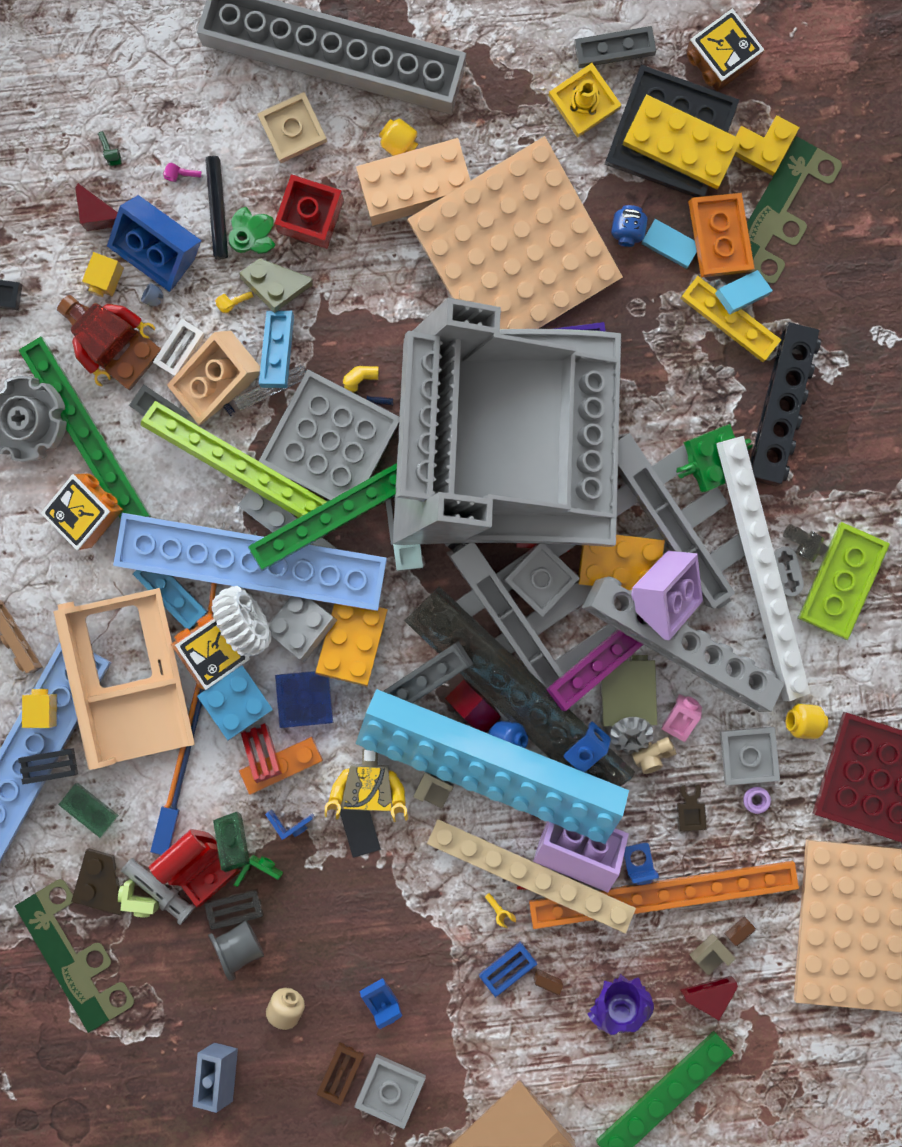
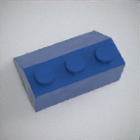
M137 195L120 205L107 247L170 292L195 260L202 240L140 195Z

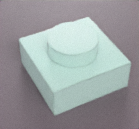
M393 544L397 571L423 568L420 544Z

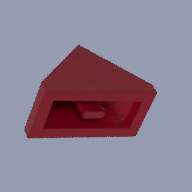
M78 183L75 191L80 224L86 231L113 228L118 212Z
M464 679L445 698L470 725L486 733L501 718Z
M727 976L683 988L680 991L687 1003L719 1021L735 994L738 985L732 976Z

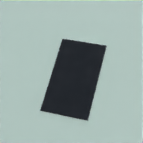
M341 809L340 815L352 857L381 850L370 810Z

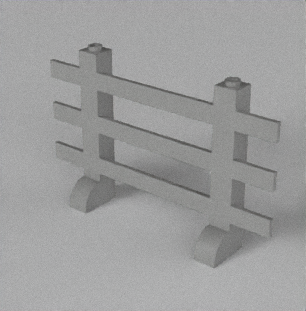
M619 434L618 475L621 476L625 485L617 490V516L638 502L655 527L642 537L665 540L664 548L667 546L670 551L698 554L704 603L713 609L715 607L719 609L727 605L731 601L730 597L735 592L722 574V571L745 556L740 533L709 554L693 528L729 503L719 488L716 487L680 510L664 484L681 473H676L678 467L688 464V454L684 444L651 466L631 434ZM460 543L448 551L447 555L472 590L433 616V618L446 635L485 608L502 634L469 656L473 665L468 667L474 678L480 676L514 651L532 676L493 703L504 721H507L543 695H545L558 715L562 713L565 715L569 714L578 707L577 703L581 699L567 711H562L546 689L617 629L607 624L555 661L537 635L584 604L592 586L580 585L576 582L543 617L536 611L525 617L508 593L512 588L503 578L528 552L495 574L475 543ZM545 544L557 557L575 546L570 544Z

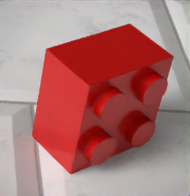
M291 174L274 223L277 232L328 249L344 202L342 190Z

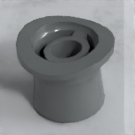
M246 920L217 938L212 933L208 935L229 981L236 979L235 972L243 966L264 957L260 942Z

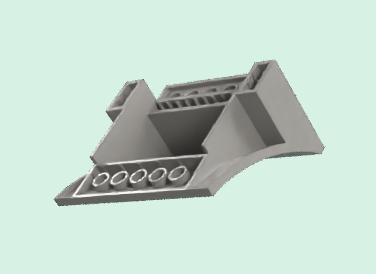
M447 298L413 331L405 333L393 544L545 543L603 547L615 546L621 333L568 329H500L501 307Z

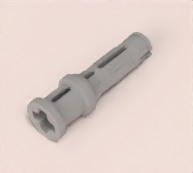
M133 858L122 868L121 872L157 900L162 911L167 910L178 920L177 923L179 925L195 909L196 906L194 904L190 905L178 895L179 891L167 888Z

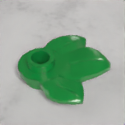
M247 207L237 210L231 219L233 229L228 237L231 248L239 253L251 250L258 254H263L271 251L275 247V243L268 235L273 228V217L267 214L252 216ZM243 236L246 240L240 241L237 237Z

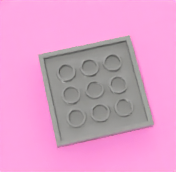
M307 369L259 462L322 497L332 500L371 478L399 425L400 417Z

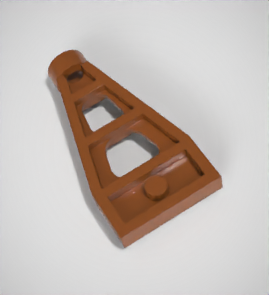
M72 295L64 297L57 307V311L70 321L78 334L86 332L85 326L91 319L97 320L99 318V312L79 303ZM77 308L78 312L83 308L89 314L82 322L72 315ZM113 319L109 323V338L112 335H119L124 338L130 330L137 334L129 341L130 346L118 360L112 359L104 369L130 391L153 364L161 348L150 339L142 337L139 331ZM105 331L103 332L104 335H101L97 340L92 339L91 345L88 346L99 362L101 361L105 346Z

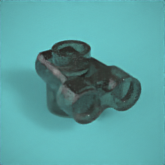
M789 524L783 532V537L799 544L795 553L814 563L818 555L823 557L829 548L823 544L825 538L813 531H810L808 535L801 528Z

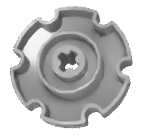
M29 376L9 378L4 381V389L0 390V454H11V459L15 461L33 462L46 457V449H56L64 437L67 424L66 421L61 419V412L65 410L64 402L52 385L46 383L39 384L38 378Z

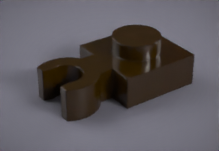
M697 783L694 784L695 790L690 795L686 793V786L680 784L679 792L684 798V803H677L679 831L707 830L705 803L697 802L701 794V787Z

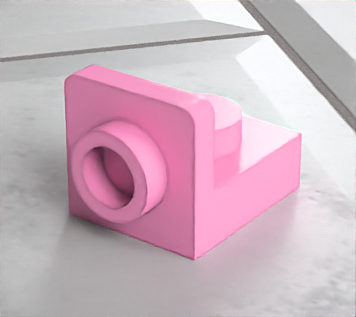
M679 694L676 698L675 706L663 722L661 729L685 742L701 719L702 706L694 698Z

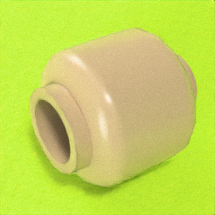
M291 988L278 989L273 993L266 1008L268 1021L278 1029L287 1030L297 1025L305 1008L303 997Z

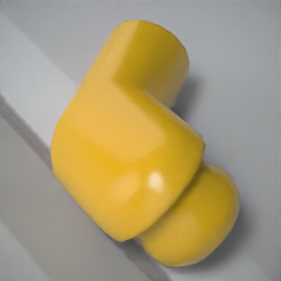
M354 367L343 378L344 388L354 393L358 390V384L363 379L378 380L379 367Z

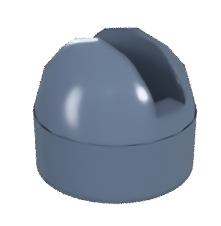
M149 283L143 292L141 302L149 306L160 305L161 301L158 298L163 299L162 290L158 286Z

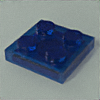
M316 671L275 675L280 728L334 723L329 677L317 675Z

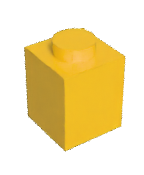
M93 252L82 282L89 288L88 292L96 296L103 297L106 294L113 297L124 267L114 259Z
M31 689V694L22 695V728H51L57 726V694H48V689Z

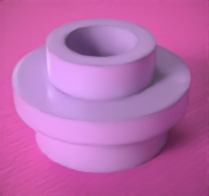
M751 787L745 792L743 803L748 811L760 814L769 808L771 799L765 789ZM755 795H759L761 798L760 803L757 805L752 803V798Z

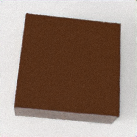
M744 916L724 934L735 946H738L756 928Z
M536 969L533 976L535 985L560 995L563 988L562 980Z

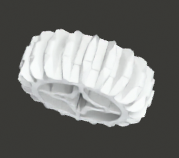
M232 586L219 592L215 599L212 600V611L214 613L213 618L217 622L216 627L220 629L221 636H224L226 643L231 645L232 650L247 658L263 652L264 649L269 647L272 634L269 630L270 624L266 620L267 616L262 612V608L257 604V600H254L252 595L247 593L244 588Z

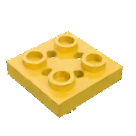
M593 63L549 91L548 94L577 138L620 110L622 106ZM572 106V109H573V110H575V108L577 107L578 110H577V111H572V110L570 109V107ZM591 109V113H593L594 111L596 113L594 115H591L588 111Z

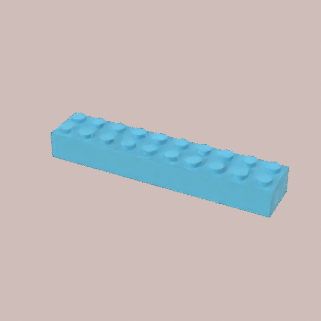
M376 689L367 709L355 743L366 750L377 752L391 760L402 762L416 770L427 772L443 781H449L468 791H474L493 801H499L518 811H524L543 821H549L568 831L576 832L603 844L607 842L623 817L629 790L378 689Z

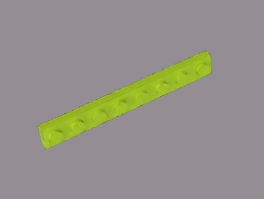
M156 401L141 420L140 425L298 518L327 502Z

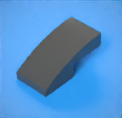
M144 384L129 404L131 408L145 416L155 401L185 419L188 416L186 412Z

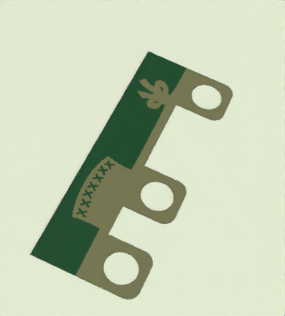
M797 136L747 222L755 268L752 272L758 270L768 283H775L785 267V262L781 258L765 250L771 237L775 235L791 245H796L807 228L803 220L787 212L806 176L809 173L819 180L830 184L835 180L842 167L840 160ZM830 160L834 164L835 170L832 175L823 176L819 173L818 165L821 161ZM788 221L796 222L800 228L798 235L793 238L787 237L783 233V226ZM767 259L774 260L778 266L777 272L772 276H767L761 271V264Z
M59 879L14 907L89 1033L132 1007L134 999L126 985L122 982L116 983L99 994L91 977L108 968L111 964V959L100 943H94L77 954L53 915L72 903V892L66 882ZM55 887H61L66 892V899L62 904H54L49 898L50 891ZM94 950L99 951L103 955V963L97 968L90 967L86 961L88 953ZM115 990H121L126 994L127 1000L122 1007H114L110 1003V994Z

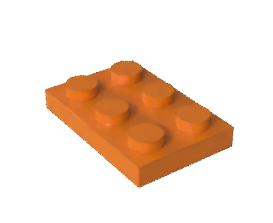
M742 193L691 198L688 202L701 278L752 272L755 268Z

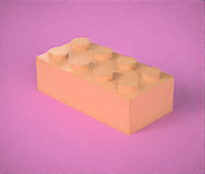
M458 138L356 166L372 226L416 214L470 181Z

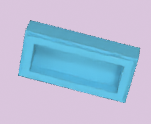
M657 219L654 220L641 243L686 269L697 252L693 239Z
M757 270L719 288L715 294L727 312L732 314L769 296L772 289Z

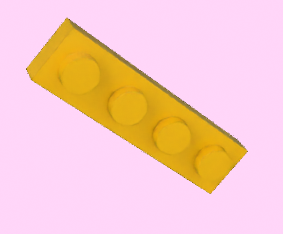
M697 276L680 299L764 362L781 339L742 309L729 314L716 296L717 290Z

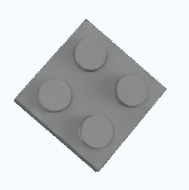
M537 543L503 578L542 617L580 579L544 543Z
M291 596L271 621L269 630L274 639L305 663L337 622V619L312 599Z
M775 727L720 731L725 785L780 781Z
M376 1054L355 1103V1108L404 1129L426 1079V1075Z

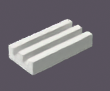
M181 319L153 363L172 376H175L188 362L204 338V332ZM187 328V333L185 334L181 342L178 344V346L176 347L175 351L173 352L167 363H163L164 359L176 343L177 339L179 338L183 330ZM195 333V337L193 338V340L181 356L180 360L178 361L174 369H172L171 367L173 366V364L175 363V361L177 360V358L179 357V355L181 354V352L183 351V349Z

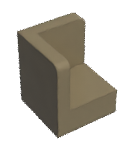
M424 772L413 797L422 802L425 800L439 808H443L450 792L454 788V784Z
M713 933L689 954L707 975H710L723 962L729 966L736 959Z

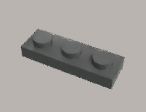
M652 26L574 40L578 68H584L591 63L596 66L654 56L656 54Z

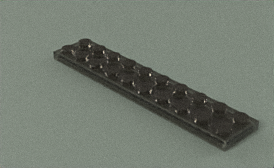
M438 586L404 621L439 654L459 641L473 662V665L460 674L507 719L521 724L528 738L550 759L575 768L564 758V753L586 735L589 727L570 709L562 711L546 690L547 688ZM609 747L608 753L585 773L617 786H622L633 778L635 771Z

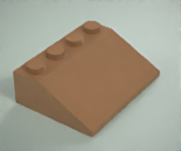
M519 1080L448 1147H576L574 1138L523 1082Z

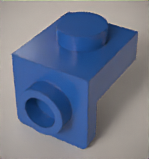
M384 978L360 991L361 998L373 1014L379 1029L394 1023L402 1017L398 999Z

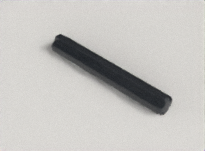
M207 156L205 162L213 256L215 259L221 260L228 258L221 161L218 156Z

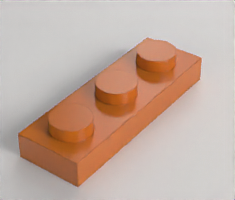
M309 737L276 753L282 772L278 776L256 783L253 779L250 765L240 769L239 773L249 795L322 762V756L313 737ZM268 756L265 759L268 765L269 771L273 770V767L271 764L270 757ZM258 761L257 765L261 775L263 774V771L261 768L260 761Z

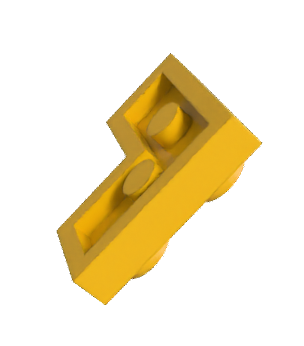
M777 115L765 137L741 126L736 137L742 140L734 156L773 176L800 127Z

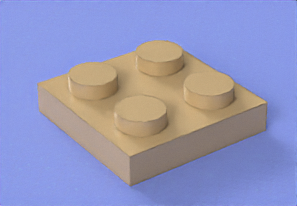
M305 92L257 113L280 164L327 142V138Z

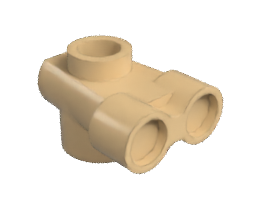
M666 737L655 744L649 742L648 748H640L639 752L632 753L636 765L641 767L643 774H649L663 767L661 759L669 758L677 753L672 741H670L669 737Z

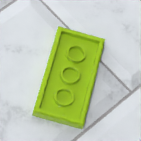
M840 522L797 619L844 640H848L890 543Z

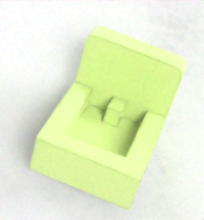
M129 879L119 889L118 902H121L120 911L134 912L133 915L136 917H149L150 914H154L159 908V902L151 897L134 896L135 882Z

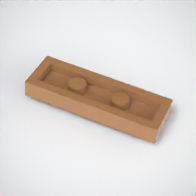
M0 600V632L2 634L0 639L6 648H11L16 656L14 662L22 672L25 671L26 674L35 673L43 668L5 604Z

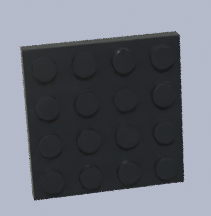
M641 64L604 165L693 197H704L708 185L622 145L646 94L727 133L739 99Z

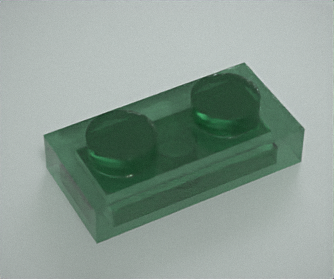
M75 783L58 804L99 838L103 837L119 816L79 783Z
M236 811L213 820L221 870L229 872L250 864L242 815Z

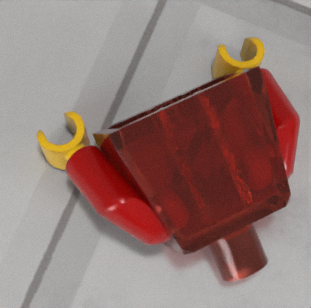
M79 303L70 311V315L77 321L70 329L74 335L72 344L75 357L90 374L93 373L95 375V383L101 387L103 384L97 377L100 374H104L111 380L110 374L104 368L138 333L135 328L138 329L142 337L148 339L149 337L143 333V328L149 326L155 331L153 324L141 322L139 316L121 305L106 304L102 307L98 303H94L89 309H86Z

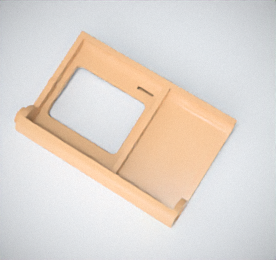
M160 588L75 606L74 601L57 605L58 610L53 611L88 769H97L124 760L195 745L174 649L171 646L172 640ZM134 605L138 608L152 675L147 679L104 688L100 685L86 618L91 614Z

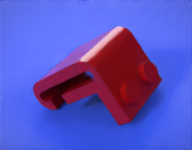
M190 829L149 865L151 873L159 882L164 885L168 882L169 885L181 886L196 907H201L240 872L210 833Z

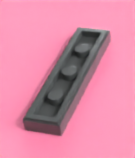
M458 641L383 692L414 703L473 665V662Z

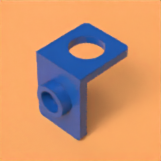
M591 721L586 735L564 753V758L577 770L586 772L608 753L611 738ZM594 732L602 738L603 742L597 738Z
M272 809L265 814L282 840L290 834L296 837L308 829L306 823L315 817L312 813L286 830Z
M647 842L626 846L624 859L628 877L632 883L645 885L652 883L653 879L659 878V874L654 869L650 847ZM636 850L643 851L646 856L645 862L640 866L632 864L630 860L631 854Z

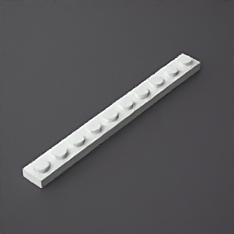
M744 436L716 443L777 679L785 683L781 690L783 701H792L810 694L745 439Z

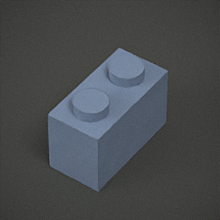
M213 1043L198 1052L193 1107L217 1113L233 1102L238 1048Z

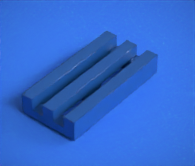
M520 941L483 970L479 977L496 998L538 964ZM521 951L522 954L518 956L515 960H513L510 964H508L505 968L499 971L491 979L487 978L499 967H501L504 963H506L509 959H511L513 956H515L518 952ZM525 959L528 960V963L526 965H524L511 977L505 980L497 988L493 986L497 981H499L502 977H504L507 973H509L512 969L518 966Z

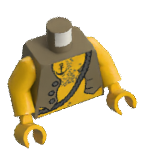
M362 749V764H351L350 768L344 769L334 782L329 802L325 805L324 816L327 817V812L331 809L337 811L336 819H339L341 809L391 811L394 822H396L395 816L397 813H404L405 821H407L408 812L405 807V788L396 772L389 770V765H378L377 752Z

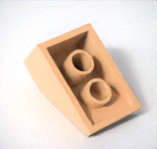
M232 331L214 332L167 386L197 424L202 425L223 408L225 404L243 392L260 375V366Z

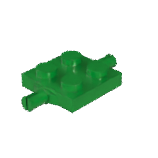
M731 424L724 425L683 442L688 454V464L676 469V473L682 472L677 474L679 478L692 474L697 480L701 492L709 491L726 483L716 443L735 438ZM745 439L747 450L752 449L753 444L747 445L752 443V441Z

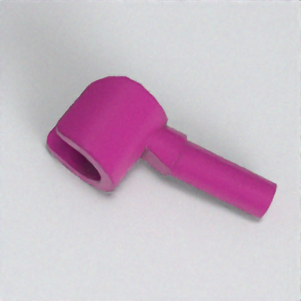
M169 163L166 165L163 175L164 179L176 182L178 175L201 178L202 171L187 170L174 163Z

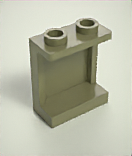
M632 655V660L624 661L601 681L602 714H600L602 726H614L615 723L627 717H639L648 721L650 725H657L655 660H648V655Z

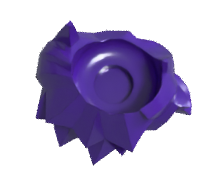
M620 974L618 980L615 978L613 983L604 981L600 996L596 998L595 1005L590 1008L591 1012L587 1014L599 1030H603L610 1035H615L618 1032H636L652 1016L654 1003L650 993L646 991L645 986H642L639 978L629 981Z

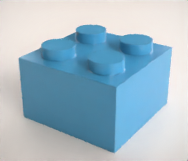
M243 665L197 696L227 741L273 710Z

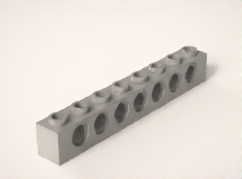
M608 576L607 578L595 580L582 609L756 711L772 712L785 684L776 678L777 674L767 669L758 668L755 666V661L748 657L736 655L733 653L732 647L724 643L714 642L711 640L710 634L702 630L692 629L689 627L688 621L680 627L670 640H664L644 619L642 624L637 620L635 602L631 596L632 590L628 591L621 587L622 583L613 577ZM615 598H618L621 602L620 610H617L614 606ZM683 638H685L688 642V647L686 650L683 648L682 645ZM706 651H708L710 655V660L708 663L706 662L704 657ZM728 664H729V665L731 666V668H732V673H731V675H729V674L727 673V665H728ZM750 677L753 679L752 688L749 685Z

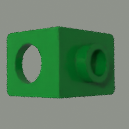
M252 855L245 864L234 886L238 887L251 865L277 880L280 879L283 872L274 867L275 863L264 856L258 858Z

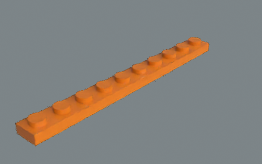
M786 861L654 881L645 885L634 884L614 887L608 893L602 890L597 891L635 907L634 914L796 890L799 889L795 862ZM547 898L529 900L533 929L594 920Z

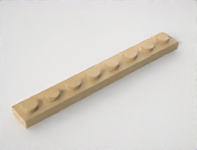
M437 820L427 842L428 845L625 934L636 910L633 906L441 820Z

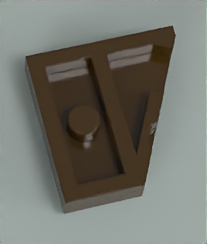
M90 848L86 849L71 902L120 916L123 914L124 911H120L121 902H118L120 884L115 872L116 863L114 855Z

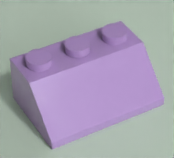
M667 551L632 588L631 596L635 602L636 613L664 640H670L703 602L698 554Z
M547 821L533 862L608 893L620 874L629 834L615 828L607 842L603 844Z

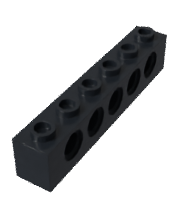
M788 322L782 329L781 341L778 345L750 458L756 482L776 487L788 478L790 466H787L788 457L794 453L796 441L793 440L795 430H799L802 422V415L799 412L801 405H805L808 398L809 390L805 388L807 380H810L814 373L815 364H812L813 356L818 353L821 345V339L818 338L819 329ZM793 349H797L802 353L803 359L801 361L793 357ZM787 374H791L796 378V386H791L786 382ZM783 399L789 402V412L783 411L780 408V400ZM774 425H780L783 428V437H778L774 434ZM768 450L776 452L778 456L776 463L768 460Z

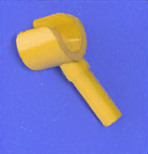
M250 291L231 300L226 294H222L215 300L216 306L222 313H229L238 303L253 298V294Z
M490 893L485 896L497 914L496 921L498 925L508 929L504 924L506 916L511 921L516 922L515 915L503 910Z

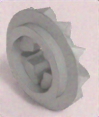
M639 717L621 719L614 724L610 731L611 744L615 745L617 751L623 749L628 754L631 750H635L638 753L640 748H648L649 742L653 741L652 726L648 721ZM635 734L637 735V738H636V739H634V738H632V737L629 738V739L627 738V735H631V736H634Z

